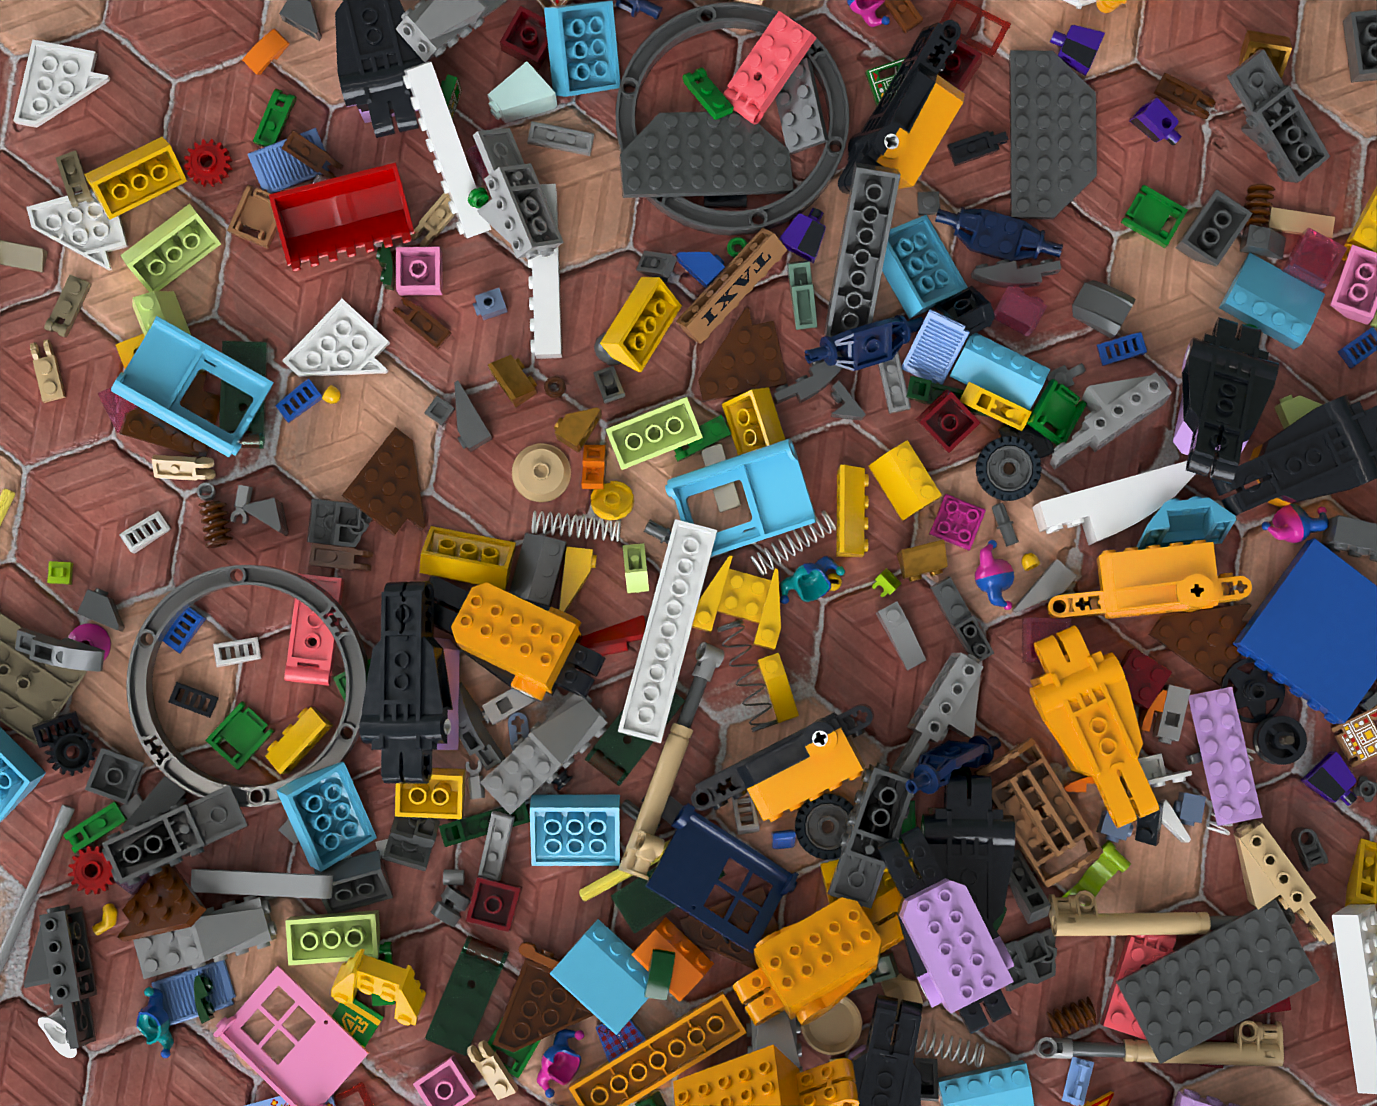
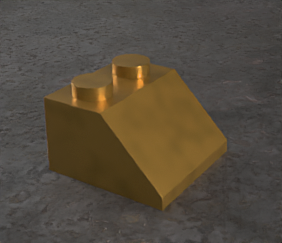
M1247 30L1241 48L1239 65L1258 50L1264 49L1282 80L1292 50L1290 38Z
M508 355L488 364L492 375L515 408L537 394L535 389L537 384L531 375L527 377L522 370L525 367L519 358L514 359L512 355Z
M596 407L566 414L564 419L560 417L554 426L557 440L579 453L602 417L601 410Z
M944 539L903 549L897 554L903 580L909 578L910 582L922 579V575L930 573V576L943 574V569L948 567Z

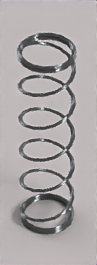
M741 619L718 627L717 632H722L734 627H743L742 629L728 637L722 643V646L727 648L750 646L744 652L740 653L735 658H733L730 661L729 666H757L753 670L742 676L740 679H738L736 682L737 686L763 685L762 688H760L758 691L747 697L742 703L745 706L770 705L767 709H765L764 711H762L750 720L749 724L756 726L751 728L752 732H755L766 727L778 724V720L776 719L767 723H751L754 719L768 711L772 707V704H745V702L749 698L763 690L766 685L763 683L738 684L740 680L754 672L759 667L758 664L731 665V663L735 659H737L738 657H740L752 648V645L749 644L731 646L724 645L725 642H727L729 639H731L732 637H734L735 635H737L745 629V626L742 625L744 622Z

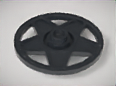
M1245 658L1234 663L1224 675L1221 689L1227 688L1228 680L1230 679L1236 688L1234 698L1237 709L1247 706L1254 718H1246L1238 714L1240 721L1261 723L1263 720L1273 717L1281 708L1285 697V684L1278 683V686L1267 682L1268 671H1263L1256 665L1249 674L1237 669L1246 663H1254L1255 661L1252 658ZM1278 698L1273 709L1266 714V701Z

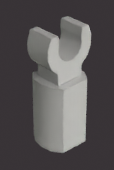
M238 485L234 504L236 510L231 514V522H236V517L242 515V523H248V515L241 508L243 505L250 503L252 487Z
M478 760V767L475 770L471 769L470 762L465 764L467 772L470 773V777H468L470 799L485 798L484 786L480 783L483 780V776H480V771L483 767L480 760Z

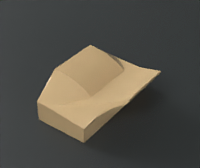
M900 973L895 978L880 982L885 996L898 998L895 1019H897L902 999L924 1004L916 980L905 978Z

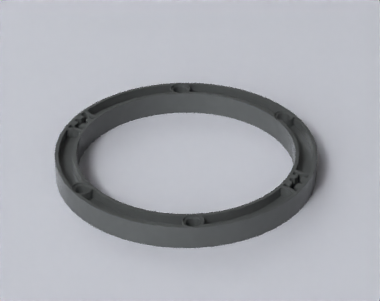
M715 3L679 14L651 33L632 56L619 86L615 115L620 153L637 137L635 116L642 86L655 64L669 50L692 36L711 30L736 28L764 33L778 11L749 3ZM704 15H709L710 17H712V19L710 21H704L701 19V17ZM818 38L811 45L813 48H809L802 59H811L813 73L818 79L826 100L829 141L826 142L817 165L801 185L778 201L745 211L710 209L694 204L681 196L661 197L662 202H660V197H646V199L659 211L684 226L706 233L728 236L758 233L762 228L767 230L773 229L792 220L799 213L810 207L832 181L845 150L849 129V103L841 73L834 59ZM628 86H632L635 88V91L632 93H627L624 91V89ZM833 144L838 145L840 151L833 152L829 147ZM754 217H761L764 222L757 225L752 219Z
M234 565L221 567L199 574L176 587L157 604L144 621L132 647L128 663L126 688L129 713L134 730L147 755L170 780L184 790L202 798L231 785L240 807L272 805L281 802L276 791L277 789L297 778L343 762L360 736L359 723L362 716L369 673L368 658L362 639L349 615L328 592L314 582L291 571L272 566ZM238 569L243 572V578L240 581L235 578V572ZM232 586H264L279 590L300 600L314 611L328 627L339 647L344 662L346 698L343 714L334 736L324 751L306 768L289 778L273 783L256 785L237 784L215 778L199 770L188 762L170 742L158 719L153 697L154 665L166 633L175 620L193 603L215 591ZM336 618H342L341 625H335ZM344 628L349 629L348 632H343L340 634V631H344ZM148 633L153 636L152 644H148L146 641ZM346 726L353 730L351 738L346 737L344 734ZM157 737V739L153 740V742L150 741V739ZM158 745H161L162 749L158 753L156 749H158ZM256 790L262 792V801H258L255 798L254 793Z

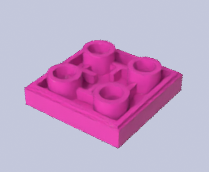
M945 494L929 535L944 539L946 542L969 551L986 510Z

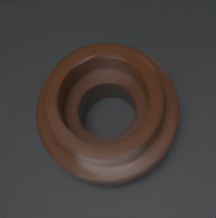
M553 376L546 380L544 390L549 397L559 398L565 393L566 385L562 378ZM553 384L559 385L557 391L551 390Z

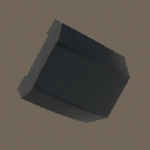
M972 285L934 306L938 313L965 325L964 329L970 331L968 337L986 327H990L995 318L991 303Z

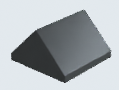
M276 498L245 504L241 508L283 535L287 536L289 534L283 503Z

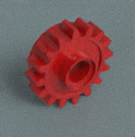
M202 139L201 145L194 142V150L187 149L190 156H184V159L189 163L185 164L184 168L189 170L187 175L193 178L196 184L201 181L203 187H206L207 184L215 187V183L219 182L222 184V179L229 177L227 174L228 170H232L229 163L233 160L230 156H227L230 152L227 148L223 149L224 146L221 142L216 145L215 141L211 139L209 144H207ZM213 160L209 167H204L206 161Z
M87 846V852L84 849L78 850L80 856H72L75 863L68 865V867L73 869V872L68 874V876H74L71 884H79L77 891L85 889V894L87 895L91 894L92 891L95 895L100 894L101 889L108 891V884L114 885L115 881L111 872L113 867L110 861L105 859L102 846H96L95 850L93 846ZM92 864L98 868L96 876H93L90 872Z

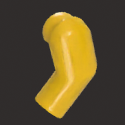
M108 903L104 905L102 921L92 926L97 936L115 926L118 911L114 904Z

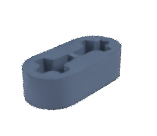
M519 712L512 714L508 719L512 750L515 749L513 745L518 741V734H522L524 739L529 734L528 719ZM515 716H519L522 720L524 719V724H521V732H517L516 725H512V721L516 719Z

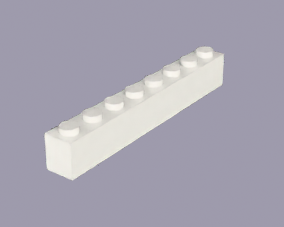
M428 61L405 69V75L402 76L406 88H410L413 97H410L414 110L418 109L421 118H418L421 130H426L429 138L425 141L429 151L434 152L436 160H433L437 173L441 172L443 181H441V186L444 193H448L451 201L448 202L452 214L456 213L458 218L456 227L459 234L470 238L491 230L490 224L479 215L478 209L470 206L468 203L469 193L476 188L432 62Z
M540 184L558 227L556 184ZM558 246L550 256L542 257V255H538L528 260V267L532 268L533 275L529 276V289H533V297H529L530 310H534V318H530V331H534V340H531V353H535L536 359L562 358Z

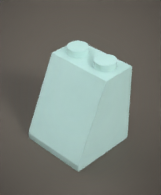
M527 61L488 94L490 101L488 105L491 107V113L497 120L501 118L504 123L546 112L558 106L556 93Z

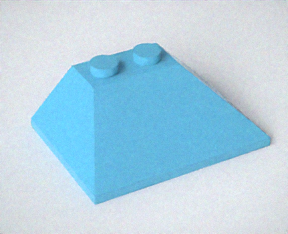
M1194 496L1188 500L1170 499L1162 505L1148 523L1136 547H1138V550H1143L1147 546L1161 545L1162 548L1168 547L1171 543L1183 542V545H1189L1192 541L1206 540V543L1220 544L1224 541L1235 523L1236 516L1209 497Z

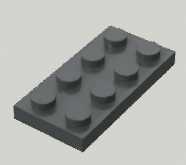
M805 58L800 61L775 98L786 148L789 149L790 155L829 141L811 59Z

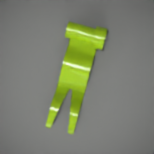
M1108 840L1101 847L1103 853L1085 871L1079 882L1062 897L1077 895L1078 892L1084 890L1089 891L1096 897L1103 885L1118 870L1123 873L1131 863Z

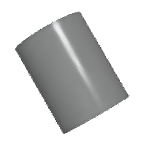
M444 869L443 885H464V870Z

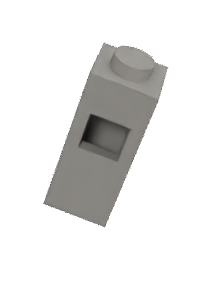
M1168 684L1164 685L1163 690H1167V696L1163 712L1157 714L1153 736L1159 738L1158 742L1171 745L1172 741H1179L1191 690Z
M511 688L482 705L484 709L482 716L487 723L491 722L492 725H496L512 714L536 702V700Z

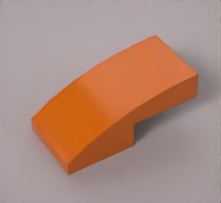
M272 29L256 43L242 60L256 75H261L273 59L277 60L290 43L276 29Z
M584 445L582 489H604L605 445Z
M1161 690L1151 707L1143 710L1138 722L1140 731L1150 732L1154 712H1163L1167 690Z
M1086 776L1064 784L1063 787L1066 792H1086V783L1095 784L1092 776Z

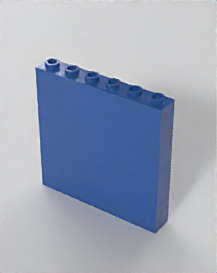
M1317 539L1307 540L1233 642V645L1238 648L1237 651L1241 655L1252 658L1258 668L1270 672L1276 682L1287 685L1293 695L1307 701L1306 704L1311 709L1322 712L1328 722L1332 724L1346 723L1377 679V586Z

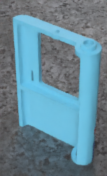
M156 316L151 328L125 371L121 372L115 380L111 391L230 457L232 454L236 456L242 446L239 442L274 382ZM204 369L253 397L252 404L234 433L230 434L180 405V401L199 370Z
M790 438L668 479L667 485H665L667 495L676 502L681 521L694 524L687 503L688 497L737 480L742 482L752 514V520L717 532L711 557L816 522V515L798 456Z

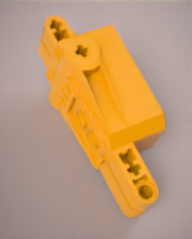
M1206 540L1192 541L1189 545H1183V542L1171 543L1168 547L1162 548L1161 545H1151L1143 550H1138V547L1125 548L1123 552L1105 550L1097 557L1100 591L1054 596L1047 605V612L1051 618L1057 620L1103 615L1105 619L1179 611L1193 612L1198 609L1213 608L1218 603L1241 600L1251 593L1252 584L1244 576L1233 577V573H1223L1217 576L1214 543H1206ZM1236 585L1237 587L1242 588V591L1240 592L1238 590H1233L1229 593V588H1232ZM1088 599H1091L1090 607L1092 610L1089 609V605L1085 606L1083 610H1080V607H1076L1079 600H1081L1082 604H1086ZM1056 602L1062 603L1065 608L1064 612H1055L1053 604Z
M1075 625L1056 633V638L1051 635L1035 642L1034 648L1045 674L1030 680L1033 686L1029 689L1030 695L1043 722L1057 740L1070 770L1083 776L1093 777L1108 813L1117 828L1136 821V814L1139 818L1158 811L1159 805L1138 761L1143 742L1129 686L1116 656L1112 652L1102 655L1101 651L1089 653L1082 635Z
M895 887L875 899L871 909L864 906L861 908L858 901L841 897L804 920L773 932L759 941L754 949L756 964L759 968L738 980L732 986L743 1005L749 1003L745 1009L754 1025L759 1026L783 1011L786 1012L790 1020L796 1017L802 1026L809 1024L831 1010L872 974L878 967L880 954L904 940L897 916L901 901L897 888Z

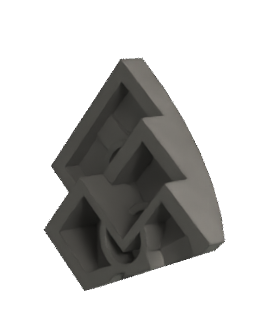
M311 499L307 542L356 547L372 519L352 503Z
M395 816L382 860L425 871L431 849L436 840L440 821L436 818Z
M1051 927L1004 943L1014 963V967L1008 969L1014 982L1005 986L1006 991H1012L1027 983L1038 984L1055 976L1057 948L1055 947L1056 936L1053 935Z

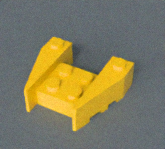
M729 555L699 599L692 628L711 633L716 613H723L758 623L753 645L775 650L781 630L778 569H774L771 580L732 570L729 567L733 556Z
M360 949L354 958L350 957L347 963L344 962L341 965L332 986L331 997H334L340 1003L348 1002L352 1004L359 988L365 994L370 995L373 993L379 995L385 1001H396L394 1018L398 1019V1022L403 1025H416L425 1002L426 992L420 989V981L414 979L415 972L410 965H407L405 969L364 955V949Z

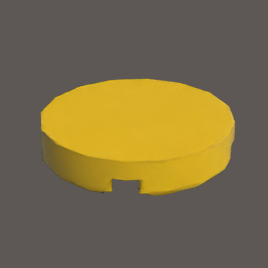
M610 481V483L606 484L604 482V489H594L591 494V507L594 513L606 520L621 519L627 516L634 506V495L631 488L619 481Z

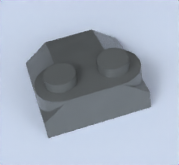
M102 747L85 790L128 805L144 762Z

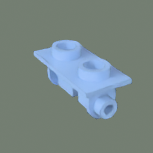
M1072 1057L1062 1101L1070 1102V1104L1075 1106L1084 1105L1094 1062Z

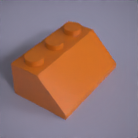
M667 917L648 934L631 954L649 972L648 968L653 949L675 952L669 992L679 1002L714 965Z

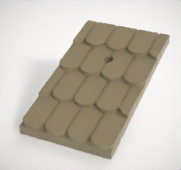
M0 612V721L37 745L32 725L56 718L87 671L40 663L31 660L29 654L15 650L17 630L22 628V626ZM45 728L41 729L42 735L46 732Z

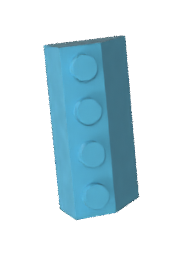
M975 333L969 336L965 342L950 377L966 385L968 382H971L1030 411L1050 369Z

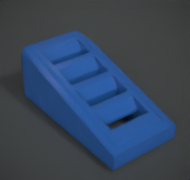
M1371 327L1337 351L1350 369L1377 351V345L1375 346L1368 337L1371 334L1377 342V331L1374 327ZM1362 339H1364L1370 346V350L1367 349L1365 344L1362 342ZM1358 343L1365 353L1362 354L1355 344ZM1352 348L1359 358L1356 359L1349 349Z
M1141 332L1097 345L1102 366L1147 353ZM1133 340H1135L1137 351L1134 349ZM1125 342L1127 343L1129 353L1127 354L1123 344ZM1114 345H1118L1120 356H1117ZM1106 347L1110 349L1112 356L1110 359L1108 358Z
M308 378L275 406L286 421L290 423L322 400L323 396ZM309 389L313 396L309 398L305 390ZM300 394H302L306 400L304 404L298 397ZM293 399H295V401L300 406L298 409H296L295 406L292 404L291 401ZM286 404H288V406L293 411L291 415L284 407Z
M192 607L187 608L175 620L165 635L163 642L181 654L207 618ZM190 615L196 621L192 623L186 617ZM183 622L191 627L189 631L181 625ZM177 629L186 634L185 638L176 633ZM171 637H176L178 640L181 641V644L178 645L177 643L172 641Z
M793 830L773 831L771 833L773 849L793 848L795 846L796 833Z

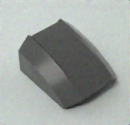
M1092 280L1084 283L1072 304L1073 317L1112 339L1121 328L1136 299L1109 285Z

